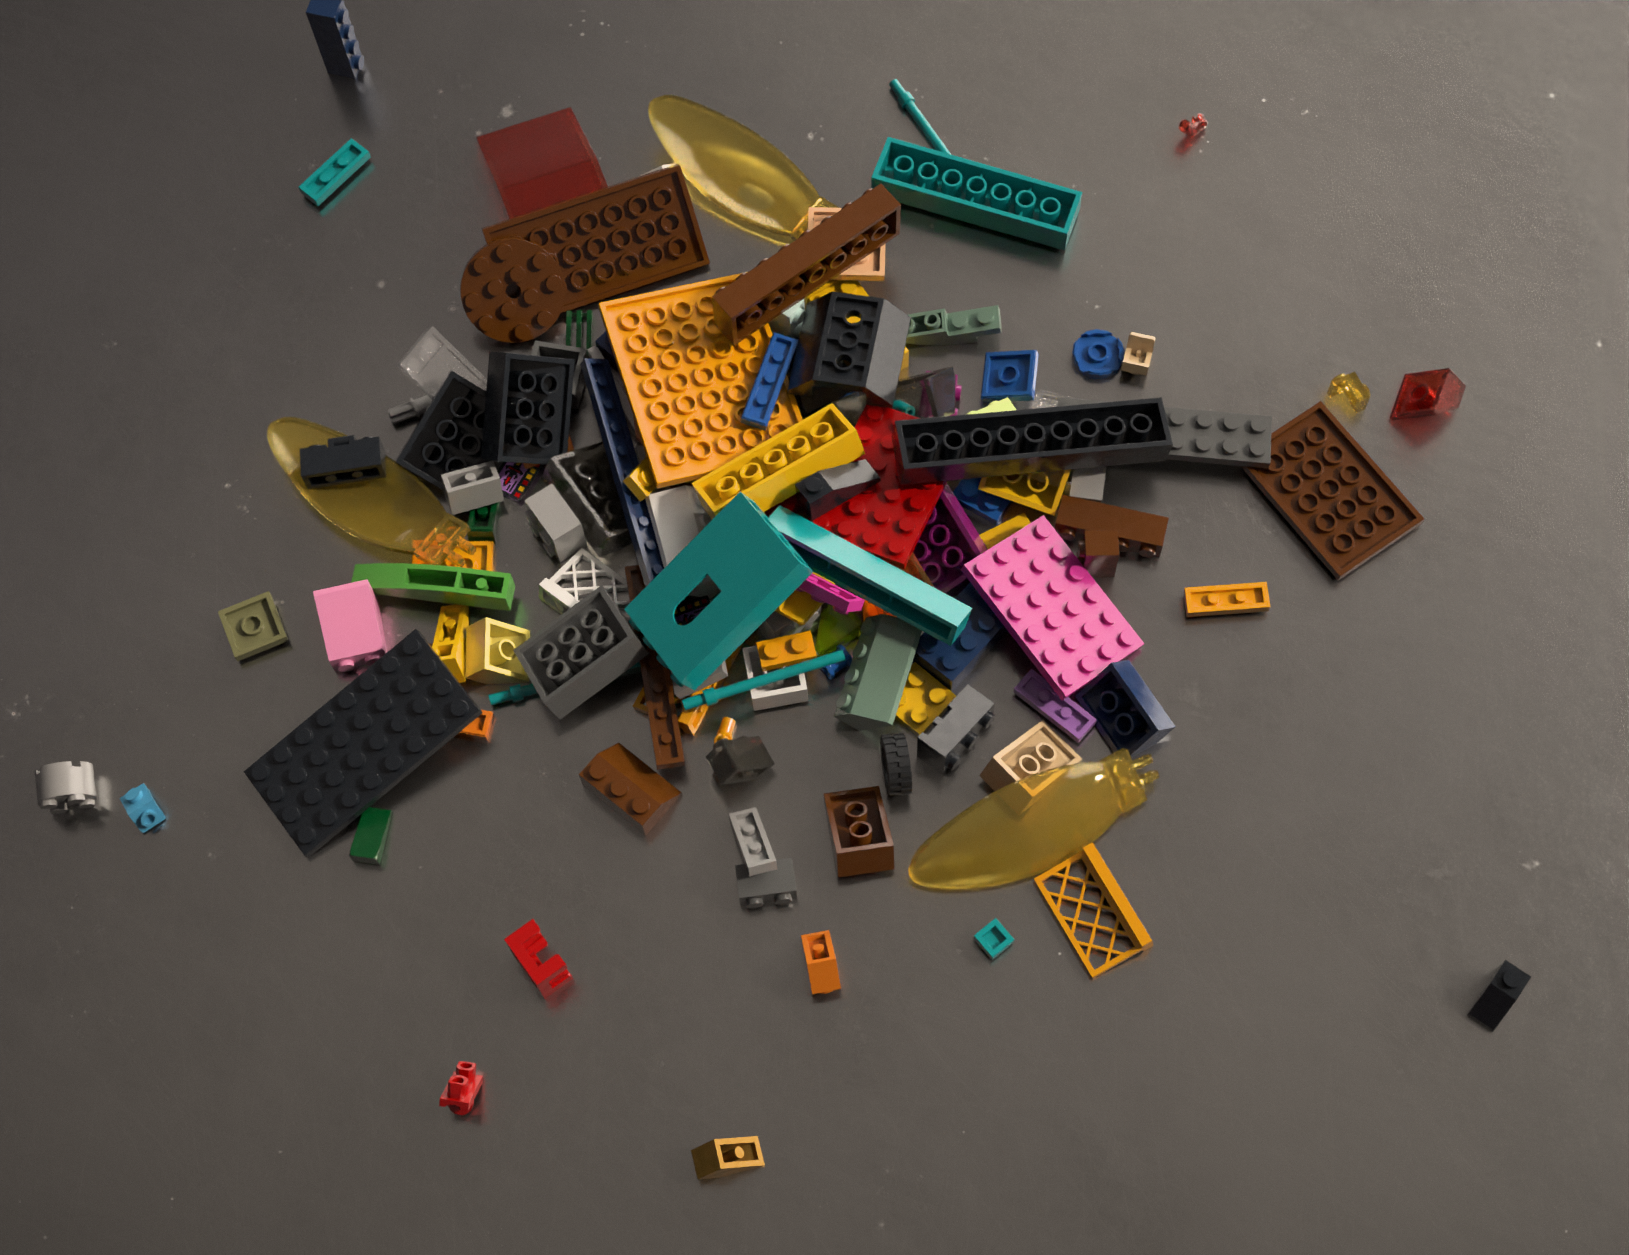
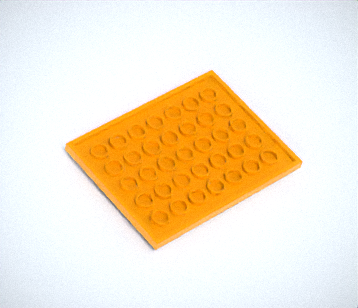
M740 274L599 303L601 318L657 489L698 480L803 420L795 396L787 394L789 379L786 375L766 431L740 423L773 335L769 323H767L733 346L715 325L712 296L719 288L726 287L734 282Z

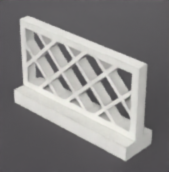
M583 548L550 579L545 578L539 584V599L561 615L579 602L578 594H589L600 587L596 586V577L607 576L612 580V585L603 587L607 592H613V600L618 608H626L630 604V601L617 602L616 592L628 591L626 580ZM583 558L591 564L592 570L576 571L575 565ZM592 577L593 587L577 588L576 578ZM573 578L574 588H561L557 583L561 579Z

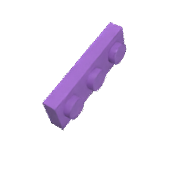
M1033 669L1014 688L1013 692L1077 743L1096 724L1097 719L1069 697L1062 701L1046 679Z

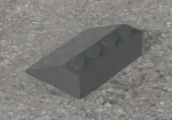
M602 585L513 650L543 703L559 719H562L650 654Z

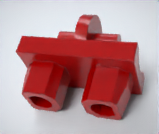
M458 1062L456 1071L453 1072L440 1097L439 1106H448L450 1111L457 1115H465L471 1111L474 1099L483 1081V1076L476 1075L475 1063Z

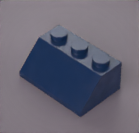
M1129 660L1110 663L1075 695L1084 710L1097 719L1095 726L1121 763L1157 744L1176 727Z

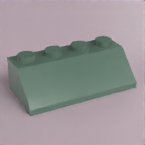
M880 614L867 617L862 623L861 634L853 650V659L844 678L845 684L836 702L837 708L834 717L858 731L893 725L922 630L898 617Z

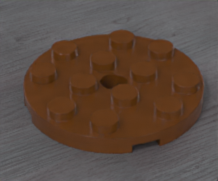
M502 238L484 245L469 259L461 279L460 296L467 317L479 331L498 341L518 343L529 341L542 335L556 322L564 305L565 282L557 262L543 247L523 239ZM516 284L520 287V293L517 297L506 295L505 290L508 285Z

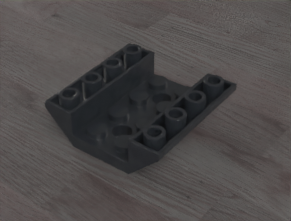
M830 292L807 303L787 394L814 397L816 386L866 393V405L893 408L911 317L886 299ZM852 316H856L861 319L857 323H849L847 321V319ZM842 360H847L851 363V365H849L846 368L839 367L837 363Z

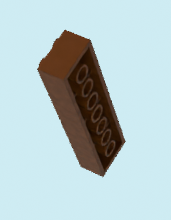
M882 184L866 190L860 198L845 204L839 212L824 218L818 226L803 232L797 240L782 246L776 254L761 260L755 268L740 274L728 286L719 288L712 296L715 325L735 346L899 235L901 204Z

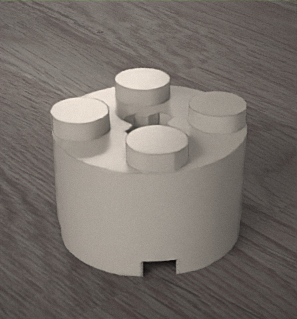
M71 761L44 765L40 767V772L35 770L38 806L41 809H50L52 814L65 813L68 811L67 807L78 805L80 809L94 807L96 789L93 764L80 761L81 767L72 766Z

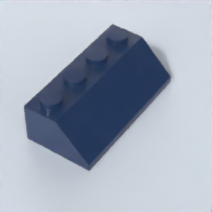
M310 0L306 15L327 73L356 79L358 71L363 68L364 56L361 54L359 41L356 39L354 26L351 24L349 11L346 9L344 1Z

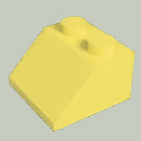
M487 617L467 626L465 678L484 684L529 682V677L513 650L530 638V630Z

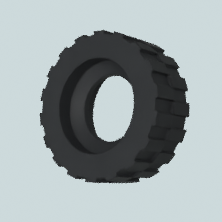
M904 732L881 735V761L888 796L912 794L911 763Z

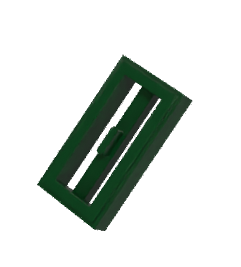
M577 310V313L566 311V345L572 346L573 320H577L576 347L582 348V320H587L586 350L593 347V311L587 310V313H582V310Z

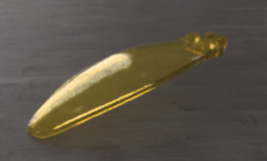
M663 95L650 101L648 112L651 124L675 164L679 163L681 165L684 176L701 194L736 219L764 231L790 236L795 241L803 232L808 230L809 207L839 208L819 196L808 178L785 154L741 123L699 103L675 95Z
M283 417L270 423L267 429L268 442L281 467L306 500L341 530L381 549L415 555L418 559L429 565H441L447 558L454 565L463 567L466 561L461 555L453 551L456 546L470 555L476 552L473 544L464 539L471 530L469 525L447 513L438 499L418 478L387 455L386 478L307 489L301 477L300 448H307L311 445H327L328 447L329 438L348 435L296 417Z
M1122 748L1098 762L1076 763L1045 770L1017 780L989 794L946 823L917 849L909 866L910 878L915 883L930 888L964 889L1009 883L1055 867L1082 851L1083 847L1094 842L1115 822L1122 812L1125 813L1147 801L1142 785L1150 784L1154 780L1159 779V773L1157 770H1151L1138 776L1136 769L1144 768L1152 763V755L1145 754L1132 761L1128 749Z

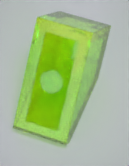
M830 604L824 608L820 616L815 644L817 657L832 653L839 644L846 646L860 636L862 622L854 612L841 614L834 611L833 606Z

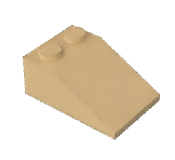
M1042 720L993 756L979 776L1019 816L1077 766L1082 758Z

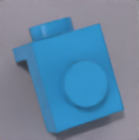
M144 783L130 789L120 798L128 816L142 833L166 819L165 814L157 805L150 790Z

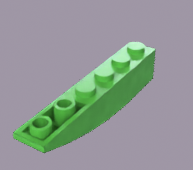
M355 564L351 581L353 583L368 579L374 593L378 595L505 611L511 610L515 591V584L510 573L429 564Z

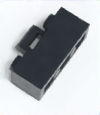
M355 435L329 438L328 447L327 445H311L307 448H300L301 477L307 489L387 477L385 449L380 437H364L356 440Z

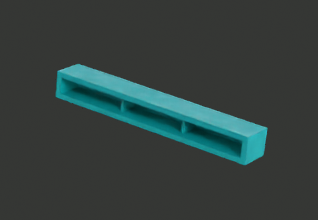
M781 505L768 517L812 571L950 646L966 627L972 610L970 606Z

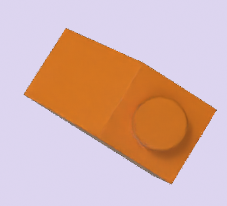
M829 930L801 935L812 994H827L833 990L841 989Z

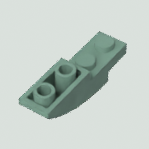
M995 305L946 313L944 308L908 314L911 317L906 344H966L978 342L979 336L1002 333L999 306Z

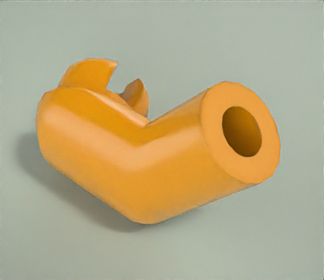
M722 718L719 730L714 738V745L721 752H726L733 746L732 732L736 721L732 718Z

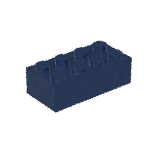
M971 582L955 598L972 608L966 627L950 646L924 632L920 636L913 663L916 662L951 692L960 685L1008 632Z

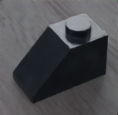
M1505 960L1495 970L1467 1015L1493 1032L1516 1002L1531 976Z

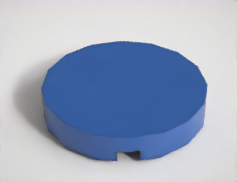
M1095 329L1086 331L1075 341L1072 360L1075 368L1084 376L1092 379H1104L1111 377L1119 371L1123 363L1125 350L1119 338L1116 339V337L1112 336L1111 332Z

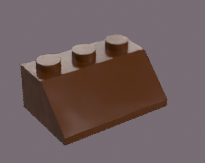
M620 743L598 753L579 773L580 780L585 788L645 836L682 795L681 791Z

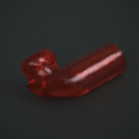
M1198 113V117H1192V123L1188 120H1182L1179 123V130L1189 137H1194L1207 128L1208 120L1205 119L1204 114Z

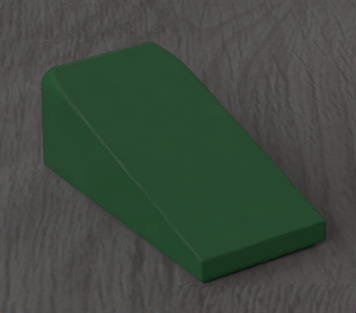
M499 502L469 511L466 530L468 541H494L495 544Z
M369 807L362 813L350 849L349 857L352 861L376 865L381 864L392 810Z

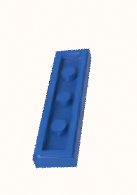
M773 332L740 423L766 431L799 340Z

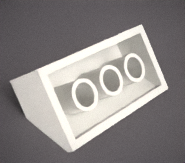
M685 485L649 494L645 498L664 568L712 520L702 507L692 486ZM707 575L688 595L696 597L708 595L711 599L720 593L721 590L710 576Z

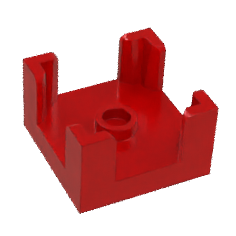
M534 919L504 939L511 953L544 999L573 979L567 970L566 963L559 954H555L543 964L536 954L547 947L548 943L541 934L540 928Z

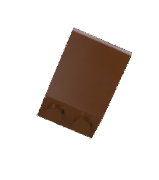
M879 786L823 793L838 877L894 870V845Z

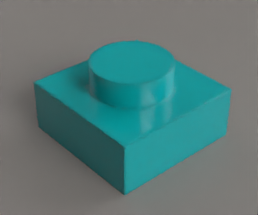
M996 918L973 937L991 960L1007 949L1015 940Z

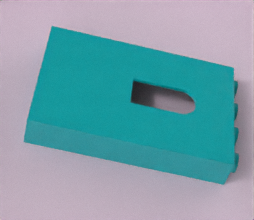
M739 492L624 610L630 616L628 621L631 626L638 632L643 633L644 637L642 640L644 643L658 653L656 656L657 660L665 668L671 670L672 674L670 677L680 687L685 685L695 691L813 571L759 506L748 496ZM709 575L721 592L692 622L687 625H678L674 618L676 607Z

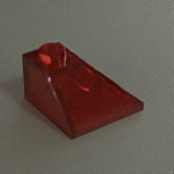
M1450 368L1405 374L1390 419L1393 421L1435 416L1457 409L1460 406L1466 385Z

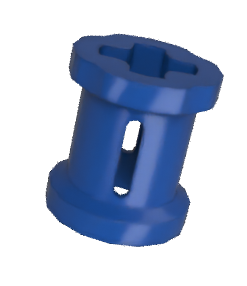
M841 644L836 647L834 652L843 650L845 660L821 668L822 672L830 680L835 678V674L844 667H850L852 662L851 655Z

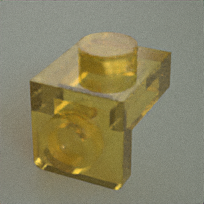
M1355 371L1347 375L1344 373L1339 374L1331 380L1327 391L1329 397L1343 392L1355 413L1366 409L1370 399V391L1365 383L1362 384Z

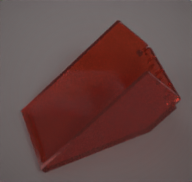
M571 107L476 137L506 220L608 187L597 157Z

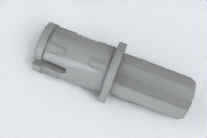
M436 391L415 400L410 398L411 401L390 408L388 414L391 422L395 424L414 416L419 418V415L426 411Z

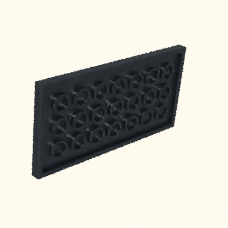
M415 629L248 767L244 773L304 856L309 858L483 712L420 631Z

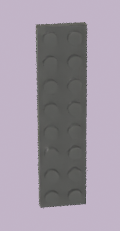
M1058 397L1057 406L1103 403L1107 401ZM1164 407L1173 442L1167 459L1269 469L1272 416Z

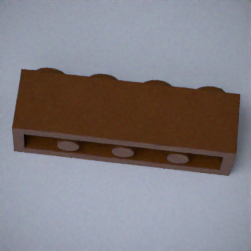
M1062 495L1055 530L1062 539H1077L1083 541L1084 532L1088 530H1118L1119 552L1132 551L1139 553L1143 557L1152 558L1155 556L1160 558L1169 517Z

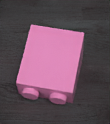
M368 579L313 591L328 660L334 671L347 672L357 666H371L387 653L379 601Z

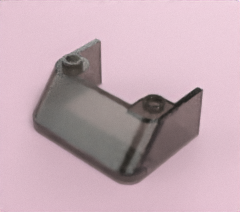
M953 366L899 379L895 400H901L915 408L914 416L918 418L944 417L954 414L956 376ZM854 392L832 402L853 427H855L866 406V393Z

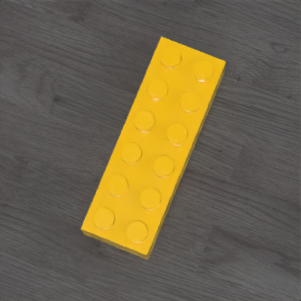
M831 403L696 480L692 485L702 507L711 519L739 492L752 499L765 512L796 494V483L817 471L851 463L864 455L865 451L857 430Z

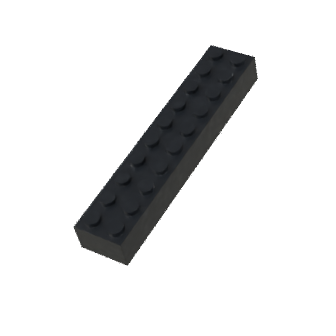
M1162 397L895 421L891 437L900 485L1166 461L1173 446Z

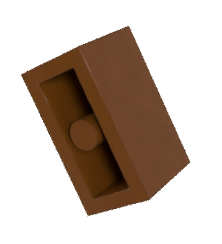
M1088 530L1084 532L1083 541H1078L1076 557L1093 578L1115 577L1119 560L1118 530Z

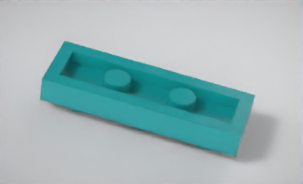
M351 138L298 187L300 193L319 206L371 158L369 151Z

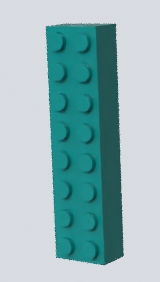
M887 137L871 177V188L882 184L899 203L1062 250L1066 249L1080 211L1082 199L1081 191L891 137Z

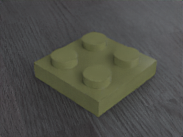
M269 591L218 611L237 662L289 641Z

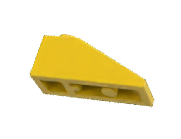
M455 604L441 607L432 648L459 683L466 682V627L469 626V606Z

